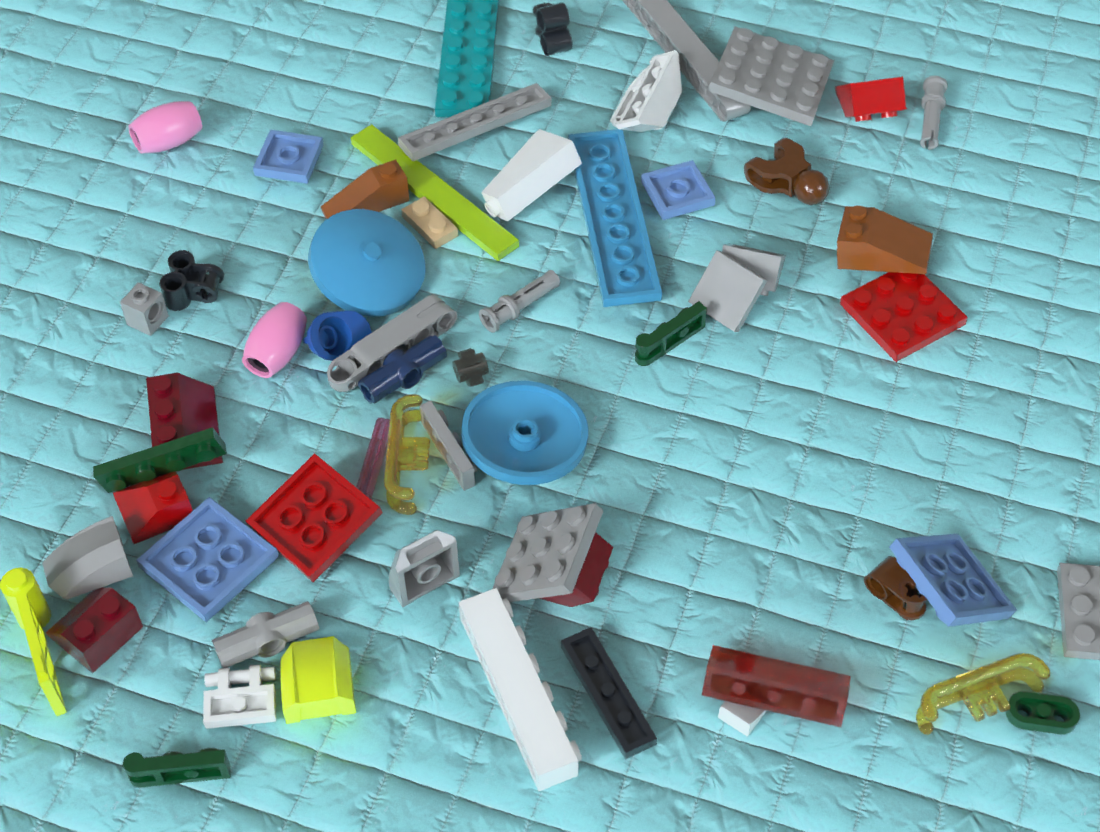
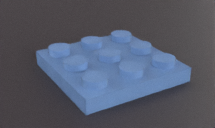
M208 497L142 554L136 562L140 569L207 623L273 563L279 555L276 548Z
M959 534L896 538L889 546L896 556L898 564L908 572L916 583L917 590L928 599L936 610L937 617L948 627L1009 619L1017 611Z

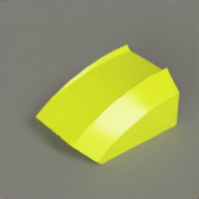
M334 636L292 642L281 657L280 663L282 708L286 724L300 722V720L356 713L349 648Z

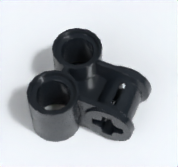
M561 2L557 4L542 3L534 6L532 11L537 22L535 33L540 37L541 48L545 56L571 50L572 38L567 28L570 20L566 5Z
M178 250L173 252L168 257L170 273L162 276L159 283L166 307L173 311H180L187 308L191 300L204 303L215 302L218 297V285L224 279L223 270L213 264L195 263L194 256L189 251Z

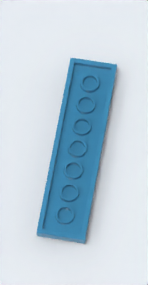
M614 129L568 134V139L573 141L582 162L581 165L574 169L603 307L661 301L662 290L623 130Z

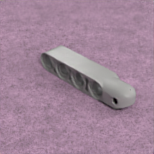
M436 294L427 296L354 344L350 350L334 359L327 370L330 386L338 392L353 390L358 386V381L382 367L384 360L391 352L397 349L405 352L430 335L439 337L455 324L457 313Z

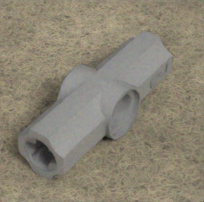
M307 601L275 615L271 612L258 613L247 621L245 627L215 638L212 642L222 668H227L256 655L262 658L274 656L285 648L286 643L320 630L311 604Z

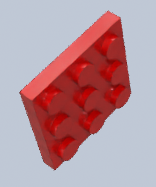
M888 272L841 296L840 305L895 362L966 325L968 318L924 274Z
M314 453L245 522L260 537L276 548L285 559L310 581L314 582L383 512L375 502Z

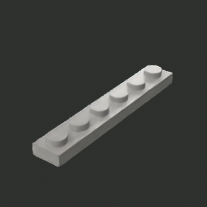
M535 83L398 137V146L413 162L550 107L551 97Z

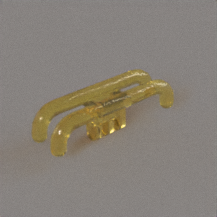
M417 394L405 395L392 405L384 473L387 503L394 511L406 515L416 513L417 506L413 502L402 501L412 500L415 496V491L412 488L400 486L401 470H427L429 465L427 459L430 452L428 450L430 448V439L426 437H404L405 426L408 423L421 421L419 409L403 412L409 407H417L422 404V397Z
M1019 653L936 683L927 688L921 697V704L916 711L918 728L925 735L931 734L934 730L932 722H935L939 717L937 710L962 700L977 722L985 719L984 711L989 717L997 715L996 706L1001 712H1005L1010 709V705L999 686L1020 680L1027 683L1033 692L1040 693L1044 689L1042 679L1049 678L1051 671L1044 661L1035 655Z

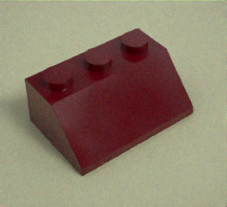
M178 372L146 378L152 447L212 427L220 436L214 386ZM219 456L211 461L201 462L186 467L183 470L223 463V458Z

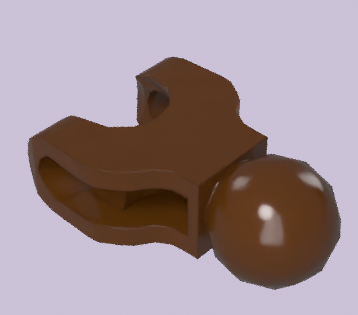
M785 137L774 143L775 161L754 157L744 164L746 180L764 193H784L789 197L795 195L801 203L811 206L821 203L828 195L830 188L828 178L821 171L811 169V164L804 158L805 152L803 147L789 138Z

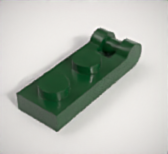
M698 301L691 307L682 309L670 321L661 323L652 333L638 335L635 344L637 349L635 352V362L640 366H648L705 328L707 307Z
M205 748L199 752L186 754L168 752L163 756L144 758L140 753L133 752L128 754L123 760V768L128 774L131 784L139 788L230 778V763L225 749Z

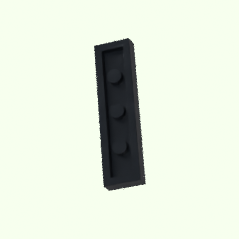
M592 627L561 640V648L624 758L627 759L657 745V737Z

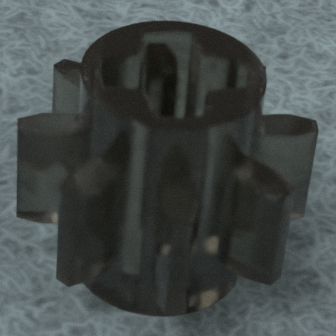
M471 348L457 352L459 359L452 361L457 381L459 383L466 381L467 386L470 387L484 383L482 376L489 374L484 354L482 352L476 354L475 350Z

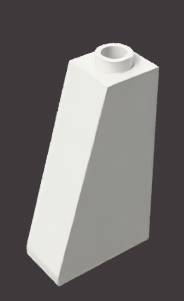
M541 129L535 132L481 192L486 201L485 208L488 213L493 217L509 221L581 165L582 162L573 141Z

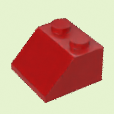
M903 77L835 86V92L845 117L855 116V122L872 120L871 114L881 113V118L898 116L897 111L906 110Z

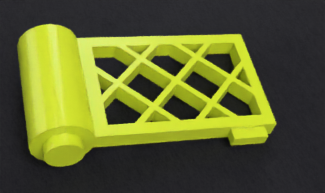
M14 568L2 577L0 589L18 624L25 630L39 684L55 715L59 716L67 712L43 629L51 619V610L33 573L27 568Z

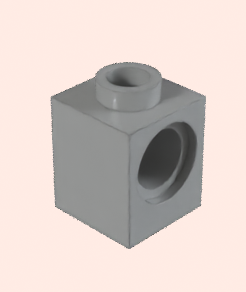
M139 282L120 301L127 325L150 336L169 316L162 293Z

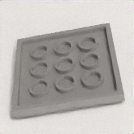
M735 26L712 77L708 91L811 126L834 60L827 58L823 54H815L803 50L799 46L788 45L777 41L773 37H765L753 33L747 28Z

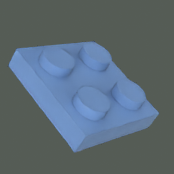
M270 130L254 164V175L308 184L324 146L323 137Z
M693 160L641 174V183L662 220L715 205L716 197Z

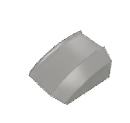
M113 516L79 531L56 548L42 563L48 587L67 600L133 576Z
M435 530L396 551L389 573V588L402 607L414 602V600L441 585L460 577L455 536Z

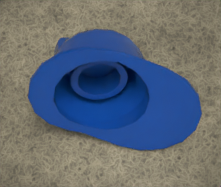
M355 311L326 312L317 315L307 331V337L303 339V343L308 344L310 350L315 355L324 360L333 361L350 350L354 344L371 334L372 331L364 316Z

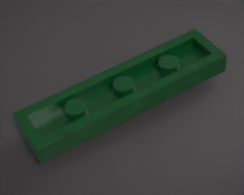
M212 427L93 466V477L108 493L119 491L125 487L143 481H150L155 477L180 471L186 467L211 461L216 457L227 454L226 444Z

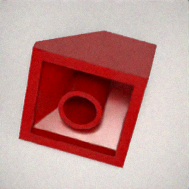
M176 472L164 474L150 481H143L113 492L133 544L173 529L193 511L186 491Z

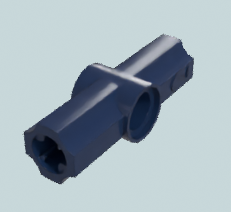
M436 335L428 336L405 352L397 349L386 357L382 367L358 381L359 389L370 404L377 403L400 387L409 389L420 381L424 371L447 357V350Z

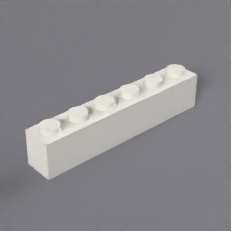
M497 588L459 601L460 620L538 791L578 776V762L582 760L580 750L575 740L569 742L565 731L568 728L565 718L560 710L555 712L551 704L554 699L546 681L541 683L537 673H540L537 659L533 653L528 654L524 647L527 644L521 626L515 627L512 622L513 611L508 599H502Z

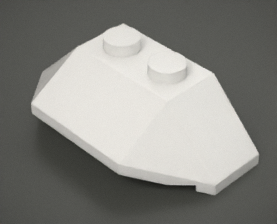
M676 50L655 55L650 60V65L642 70L630 84L610 120L613 126L620 130L644 132L659 130L667 124V120L682 93L679 55Z

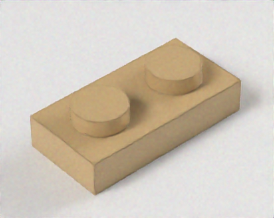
M422 197L401 209L402 217L434 249L458 237V228L426 197Z

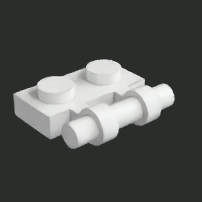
M261 664L250 665L249 669L230 671V668H220L218 672L205 673V686H218V690L204 691L203 723L206 729L276 722L274 684L262 685L263 681L276 680L275 666L262 668ZM249 683L247 687L231 688L234 684Z

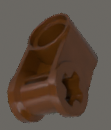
M888 556L865 576L864 583L867 589L875 597L881 599L896 611L900 617L912 621L918 620L924 615L927 598L921 593L920 595L918 594L919 591L916 588V583L908 572L898 564L895 557Z

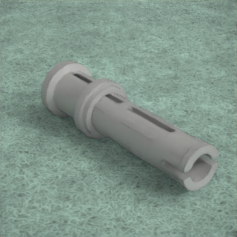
M930 76L923 83L925 95L922 97L921 105L924 109V119L920 145L925 149L928 140V150L935 149L938 146L940 115L946 105L944 93L947 91L948 84L940 76Z
M548 270L544 275L527 284L511 296L503 295L499 297L496 304L489 308H482L479 311V317L484 327L494 333L499 330L500 325L509 319L515 320L519 316L520 310L560 286L558 275L554 271Z

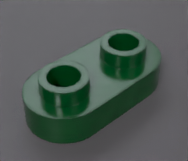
M1027 691L1013 694L1005 709L1007 719L1017 728L1059 735L1072 732L1080 719L1078 706L1069 698ZM1018 711H1025L1028 717L1019 714ZM1054 716L1062 717L1064 722L1057 721Z

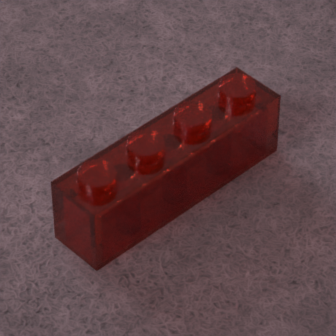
M713 645L707 664L702 696L841 727L848 700L851 676Z

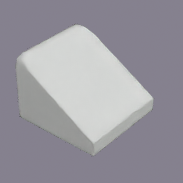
M737 690L721 705L718 718L748 737L766 713L767 708Z

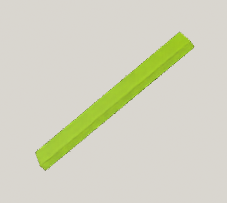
M372 124L351 137V144L377 165L396 159L407 176L408 190L419 199L426 197L459 231L497 261L519 247V239L418 160L412 162L394 141Z

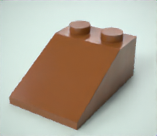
M845 206L837 238L838 269L927 274L933 234L875 207Z

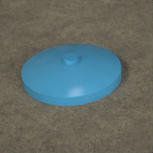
M352 209L334 214L319 226L309 247V269L320 291L342 309L355 311L363 316H385L400 311L411 303L424 281L425 259L416 238L400 222L377 211Z
M510 381L485 389L469 403L462 419L461 437L463 447L470 460L486 474L507 483L538 485L555 481L567 475L580 463L587 447L588 423L579 405L564 392L539 382Z

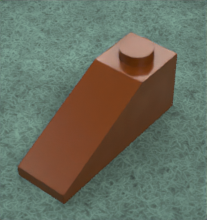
M396 159L372 167L321 206V211L325 218L328 219L334 214L346 210L366 209L380 212L410 201L407 176Z

